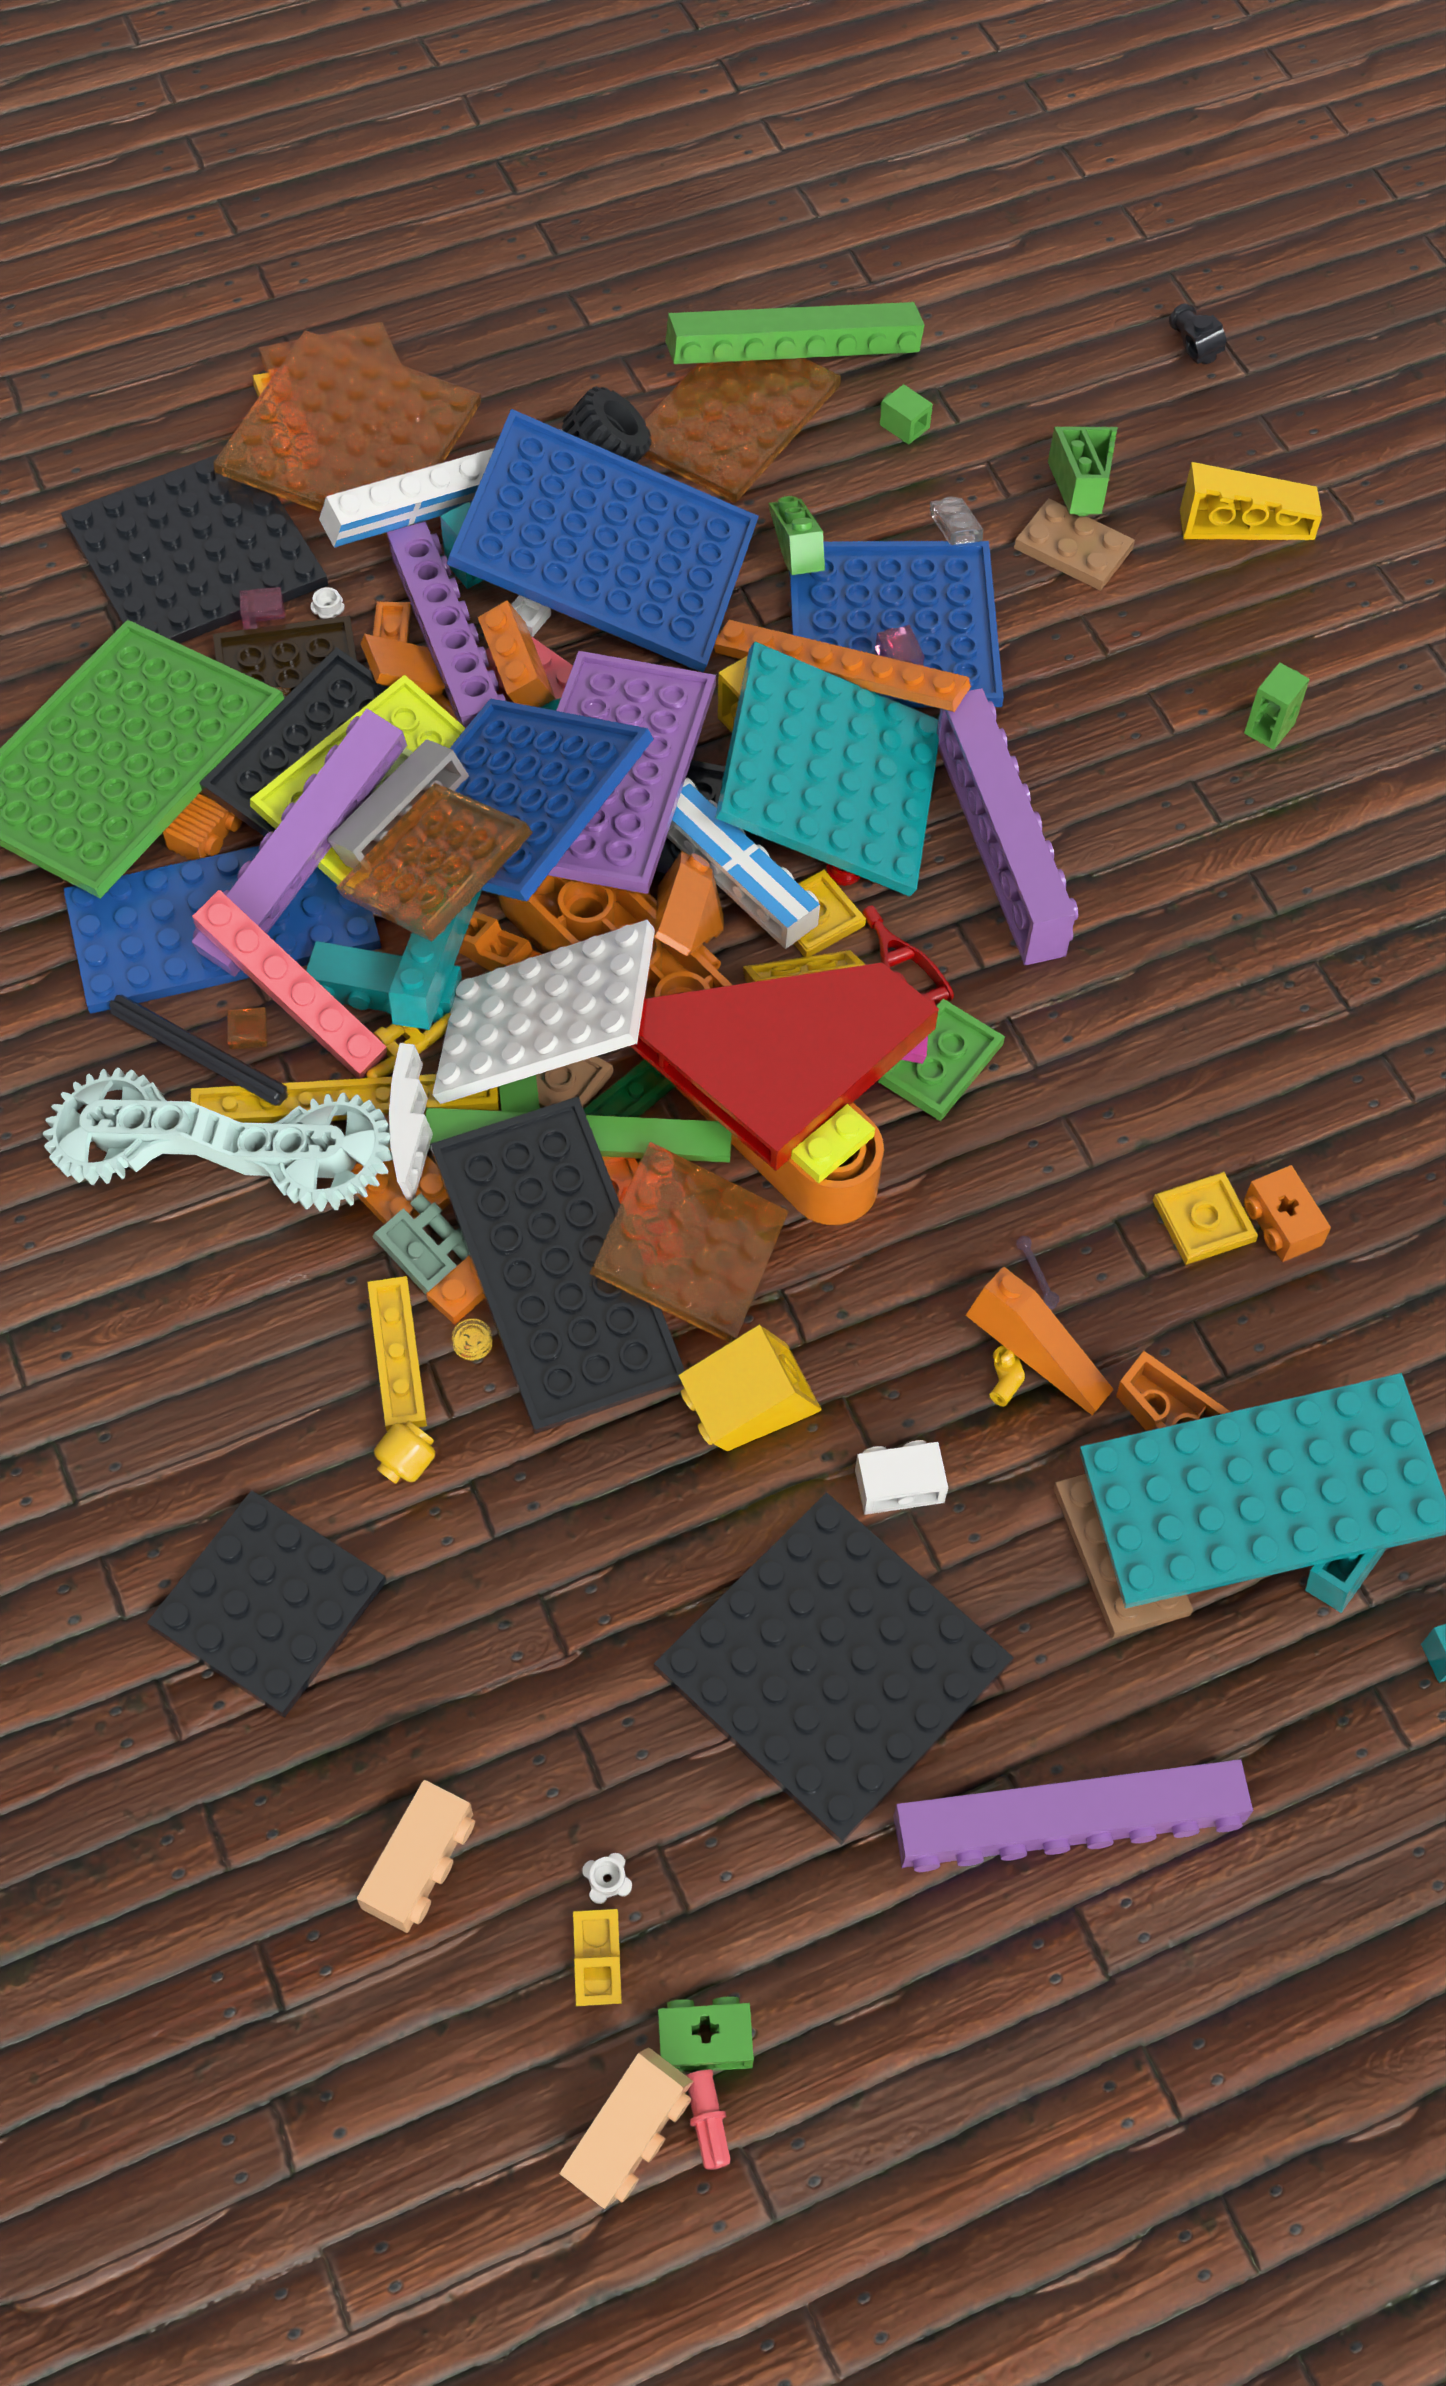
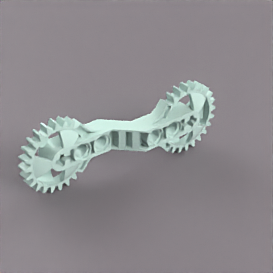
M116 1068L112 1076L105 1069H102L99 1079L96 1080L90 1074H87L86 1084L83 1086L74 1082L73 1088L75 1092L72 1094L61 1093L62 1098L65 1100L63 1105L53 1104L51 1106L57 1115L46 1118L45 1121L51 1128L43 1132V1135L49 1141L44 1145L45 1149L51 1154L49 1158L67 1177L72 1175L79 1183L86 1178L91 1185H94L100 1176L108 1184L113 1173H117L123 1179L125 1178V1168L128 1166L137 1172L149 1161L161 1154L197 1155L244 1175L270 1176L284 1196L288 1195L294 1204L300 1201L303 1207L308 1209L314 1203L321 1212L324 1210L327 1202L331 1204L334 1210H338L340 1200L345 1199L350 1206L353 1205V1195L356 1193L366 1198L368 1194L365 1187L368 1184L378 1187L380 1184L375 1177L376 1174H388L389 1171L383 1162L393 1160L392 1153L389 1150L391 1148L390 1126L380 1109L375 1108L370 1100L363 1103L359 1095H355L349 1101L346 1094L341 1093L337 1102H334L331 1096L326 1094L324 1104L319 1105L313 1098L310 1102V1110L307 1111L298 1106L276 1123H242L193 1102L166 1101L153 1082L150 1083L144 1075L138 1077L133 1070H130L125 1075L120 1068ZM122 1090V1100L104 1099L107 1092ZM85 1104L86 1107L79 1114L77 1111ZM347 1115L345 1135L338 1127L330 1125L333 1116ZM90 1142H94L98 1148L107 1152L103 1161L88 1163ZM356 1162L363 1166V1169L357 1175L350 1172ZM317 1178H334L330 1188L317 1189Z

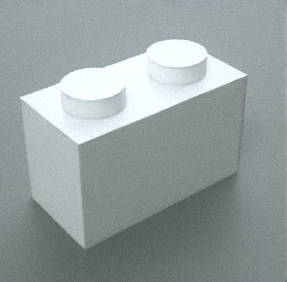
M916 1440L906 1443L900 1448L886 1449L883 1446H876L857 1454L855 1473L864 1515L945 1503L948 1483L938 1442L926 1443L923 1440Z

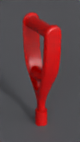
M875 906L866 907L862 914L869 926L875 929L878 935L881 962L890 969V967L909 959L913 960L929 975L938 987L924 994L928 995L935 1004L940 1003L942 999L948 1002L952 1001L954 994L951 986L930 958L919 949L892 934L883 925V919ZM888 948H895V950L888 952Z

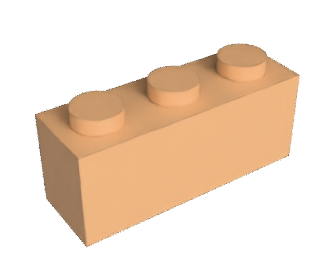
M423 1780L356 1898L360 1908L406 1933L409 1932L413 1923L419 1925L431 1905V1900L427 1897L436 1882L442 1884L452 1868L453 1859L450 1856L457 1843L463 1845L474 1828L475 1820L471 1819L473 1816L471 1804Z
M649 2047L639 2052L559 2174L604 2209L616 2201V2199L623 2203L639 2180L633 2173L642 2159L649 2163L664 2143L665 2138L659 2133L669 2118L676 2122L689 2105L692 2098L686 2092L693 2081Z

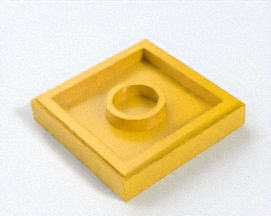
M825 869L798 883L805 891H811L820 904L818 926L793 943L804 957L815 955L865 926L866 918Z
M1225 1172L1154 1195L1153 1203L1185 1265L1256 1242L1258 1234Z

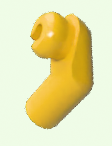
M1000 1346L993 1353L994 1367L999 1382L989 1395L994 1403L1004 1407L1022 1385L1025 1373L1019 1357L1005 1346Z

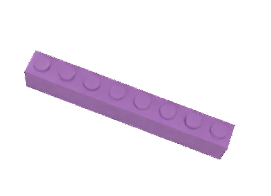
M368 708L360 717L356 716L348 725L346 736L339 746L334 745L327 753L325 764L318 774L314 773L307 779L303 787V794L297 802H292L286 807L281 817L282 822L276 830L267 833L259 847L260 851L252 861H247L241 867L237 876L238 881L232 889L223 892L266 934L332 847L327 840L328 837L371 795L406 748L407 743L403 731ZM196 928L192 944L198 953L235 977L240 968Z
M1240 1759L901 1803L896 1805L893 1817L902 1868L913 1866L916 1872H926L938 1869L942 1862L957 1861L958 1866H971L982 1863L984 1861L983 1857L1000 1855L1001 1860L1006 1861L1027 1856V1851L1044 1849V1854L1055 1855L1069 1851L1071 1845L1087 1843L1088 1849H1100L1113 1845V1840L1130 1838L1131 1843H1145L1155 1840L1157 1838L1156 1834L1173 1832V1836L1176 1838H1183L1198 1834L1200 1828L1215 1826L1217 1832H1229L1240 1829L1243 1826L1242 1823H1245L1253 1812Z

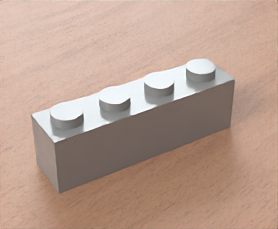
M426 739L327 840L346 866L371 877L388 857L430 817L469 775L452 749Z

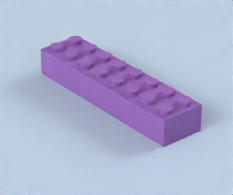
M983 688L968 691L955 712L940 709L937 728L939 752L1024 965L1065 957L1069 942L1073 940L1074 921L1078 919L1076 901L1074 898H1069L1067 894L1064 872L1062 869H1057L1055 865L1052 843L1050 840H1045L1043 836L1041 817L1037 811L1033 812L1030 804L1029 788L1026 783H1021L1017 759L1009 754L1005 730L1003 728L999 729L997 725L996 710L993 702H988Z

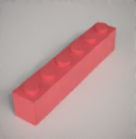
M218 890L192 916L195 927L357 1079L364 1078L367 1071L376 1066L387 1055V1047L222 891Z

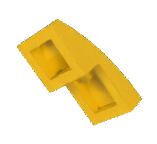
M618 1909L573 1911L576 2006L621 2004Z

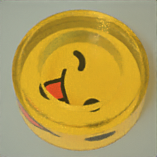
M466 1319L458 1323L452 1332L454 1351L459 1357L470 1361L485 1357L490 1352L493 1343L489 1326L479 1319Z

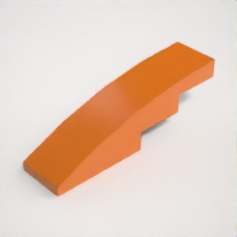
M474 911L459 953L489 971L524 961L530 957L542 955L532 949L529 940L501 930L497 919Z

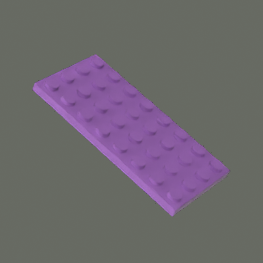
M578 651L556 711L648 728L654 740L607 798L600 810L582 830L579 837L561 857L557 865L550 871L549 876L645 894L649 893L715 690L716 675Z

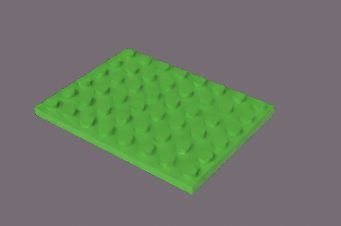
M127 620L0 748V846L101 899L202 791L199 782L285 699L282 691Z

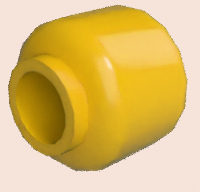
M410 1421L406 1425L401 1423L392 1425L374 1449L375 1457L381 1462L377 1470L395 1484L400 1478L407 1482H415L435 1457V1450L431 1446L435 1440Z

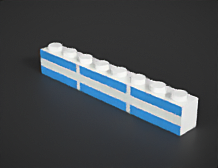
M494 448L326 496L319 520L335 548L439 517L467 502L471 504Z
M686 778L667 838L688 855L695 853L708 861L710 864L709 868L713 869L716 884L785 949L818 926L820 904L816 896L809 890L805 891L794 880L792 874L786 868L778 866L770 858L765 848L761 845H756L745 835L743 829L716 819L718 805L712 800H707L697 790L695 784L689 778Z

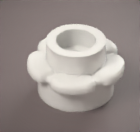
M321 588L313 595L311 611L314 614H318L321 619L335 618L344 610L343 598L333 588Z

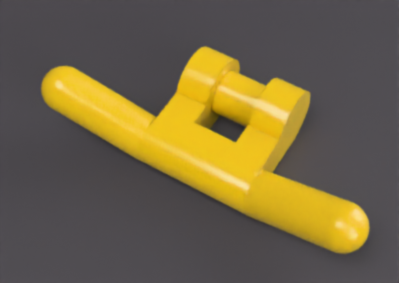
M451 1013L445 1014L430 1027V1030H426L423 1033L414 1027L394 1024L389 1025L387 1028L380 1027L373 1032L387 1047V1055L389 1057L369 1069L366 1077H387L393 1073L399 1045L394 1040L401 1035L407 1039L403 1043L415 1045L418 1054L430 1047L446 1034Z

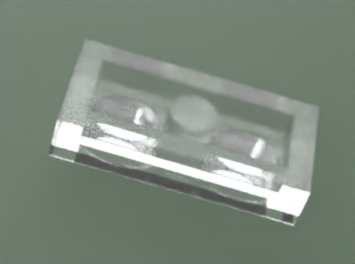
M946 497L943 500L930 503V515L950 545L981 542L983 540V528L962 498Z

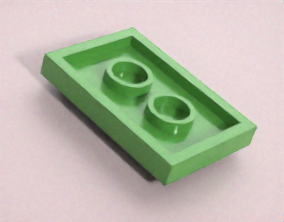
M942 999L937 1005L939 1011L936 1029L928 1035L927 1056L923 1064L900 1060L878 1081L939 1121L945 1117L998 1052L1005 1039V1036L945 999Z

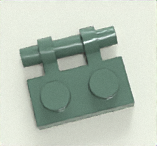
M420 1193L410 1203L420 1214L418 1217L413 1219L403 1208L377 1230L372 1237L426 1295L427 1292L456 1267V1264L447 1256L449 1252L453 1250L462 1261L469 1256L460 1229L455 1230L440 1214L443 1210L435 1202L431 1204ZM429 1224L444 1241L437 1245L423 1230L425 1226Z

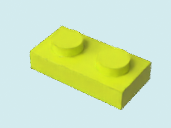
M846 1104L791 1151V1159L816 1182L820 1183L871 1140L875 1135V1128L852 1107Z

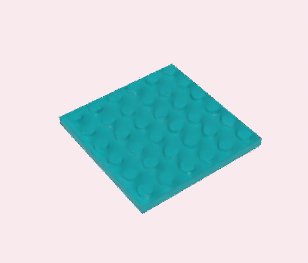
M754 642L748 651L715 818L911 896L917 890L939 745L937 735L939 720L880 694L862 689L854 683L758 642Z

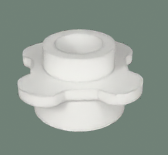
M612 1853L609 1857H602L596 1861L590 1860L583 1866V1875L589 1879L591 1886L589 1896L594 1903L603 1904L609 1897L615 1895L625 1897L631 1892L632 1882L626 1878L623 1868L625 1866V1859L622 1855ZM608 1874L612 1879L610 1882H605L603 1877Z

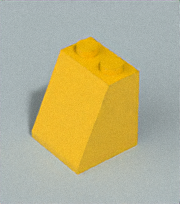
M760 1324L678 1375L684 1386V1389L681 1390V1395L685 1403L692 1411L696 1410L701 1420V1423L698 1424V1429L702 1437L709 1445L714 1444L725 1451H730L822 1410L787 1343Z

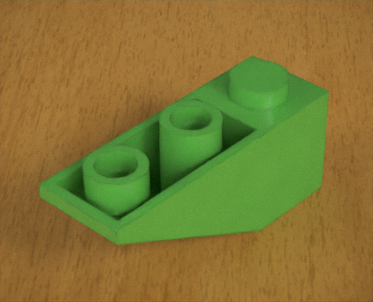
M785 496L779 498L778 502L769 503V510L783 559L791 575L825 571L823 531L802 499H798L795 496Z

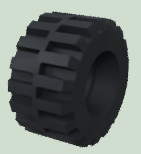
M596 386L589 389L563 419L562 430L635 463L645 455L651 446L650 430L637 409L617 392L610 391L605 387L599 388Z

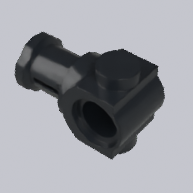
M1187 303L1180 304L1174 309L1169 317V324L1171 328L1181 332V338L1187 354L1197 364L1214 362L1217 354L1225 351L1226 335L1223 324L1214 315H1196L1195 308Z

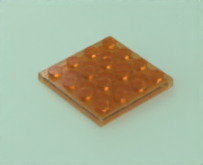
M434 783L336 888L344 898L432 942L445 930L454 917L471 902L478 891L495 876L502 865L520 849L533 832L527 823Z
M650 1142L643 1153L590 1270V1274L731 1343L739 1334L789 1211Z

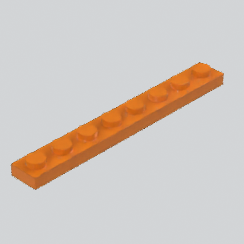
M729 620L714 644L715 653L743 659L748 656V651L752 644L758 642L854 683L862 689L953 712L956 711L971 688L969 677L733 620Z

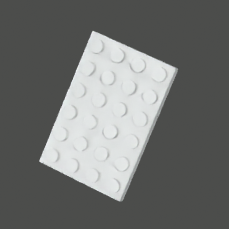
M648 920L626 925L620 929L599 936H593L587 940L566 947H560L557 950L536 957H530L524 961L461 981L456 988V997L445 1034L432 1094L440 1104L637 1044L655 933L654 927Z

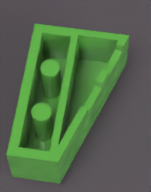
M1054 427L1048 464L1069 514L1078 516L1102 514L1118 427Z

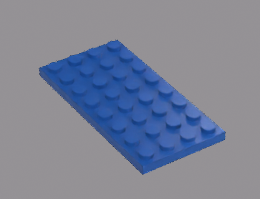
M260 846L122 875L101 899L77 886L63 888L89 1013L110 1010L109 1003L117 995H124L136 1003H141L250 978L241 969L234 977L198 953L192 944L193 934L197 928L192 916L218 890L224 892L232 889L238 881L237 876L241 867L247 861H252L260 851ZM318 867L313 871L267 933L300 966L308 965L316 941L370 951L381 948L367 890L354 900Z

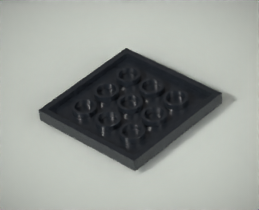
M251 1490L151 1616L147 1624L150 1629L285 1718L387 1581L385 1575Z

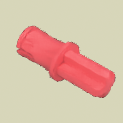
M700 2070L687 2074L686 2076L693 2081L688 2089L689 2097L692 2098L690 2104L693 2118L689 2121L690 2126H695L703 2166L705 2169L710 2170L725 2167L730 2164V2155L722 2119L726 2118L725 2111H720L713 2080V2070Z

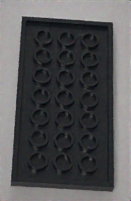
M579 1096L430 1144L434 1160L535 1434L682 1384L678 1375L683 1373L685 1369Z

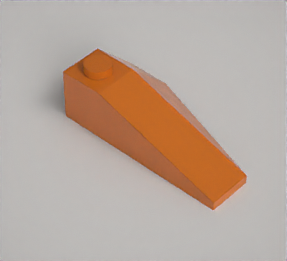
M681 851L658 885L654 937L688 956L698 950L703 942L707 944L713 937L717 938L724 930V917L713 869L709 868L710 864L703 857L695 853L688 855Z
M1003 1267L987 1283L965 1315L1092 1416L1114 1390L1037 1292L1007 1268Z

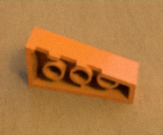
M1145 1351L1141 1353L1121 1379L1116 1397L1146 1431L1231 1412Z

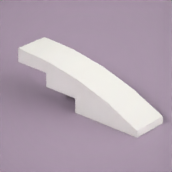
M400 1043L391 1083L389 1105L390 1145L397 1182L406 1200L412 1201L415 1199L433 1132L424 1114L428 1098L419 1079L423 1063L415 1045Z

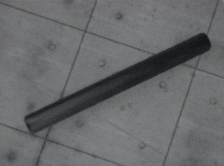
M117 995L114 1000L110 1001L109 1007L111 1008L110 1012L112 1015L275 1106H280L284 1100H287L289 1094L286 1085L124 995Z

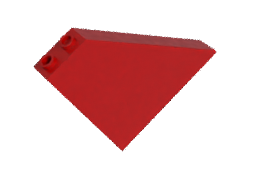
M881 962L646 998L643 1003L637 1044L630 1045V1047L777 1171L791 1158V1151L846 1104L850 1106L936 1029L939 1008L928 995L920 994L909 985L901 973L892 971Z

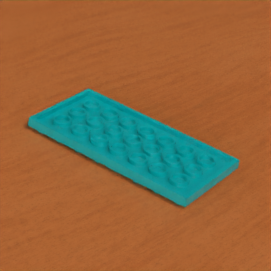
M1402 1373L1080 1446L1081 1459L1125 1609L1446 1535V1498Z

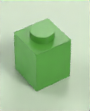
M903 384L893 393H888L882 400L880 406V425L909 445L930 428L933 404Z

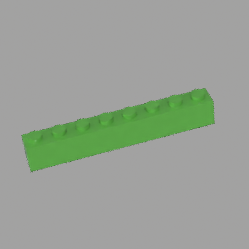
M914 302L668 313L665 341L674 364L913 353L920 351L925 324Z

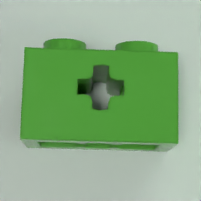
M1279 662L1257 690L1244 734L1274 750L1295 725L1310 679Z
M720 1997L713 1999V2005L694 2006L693 2000H674L667 2002V2008L658 2009L660 2056L680 2072L753 2068L754 2056L750 2003H740L738 1997ZM703 2024L709 2025L710 2032L716 2033L711 2035V2041L707 2044L702 2043L699 2035H692L699 2033L700 2025Z

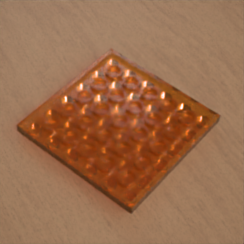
M305 330L214 461V470L217 474L321 512L326 496L444 463L480 406L481 394ZM387 532L381 534L388 537Z

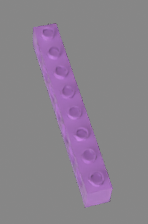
M426 522L389 531L387 536L392 559L408 599L411 602L428 649L445 685L444 689L456 719L466 728L490 698L506 701L503 694L497 695L496 693L499 690L496 675L493 670L487 671L486 667H489L486 651L483 646L477 647L476 645L479 644L474 623H467L470 617L464 600L458 601L457 599L460 598L458 584L455 577L451 579L448 577L451 575L450 567L447 565V557L439 555L442 553L437 534H430Z

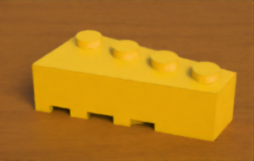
M1191 462L1180 507L1183 539L1315 540L1322 518L1316 486Z

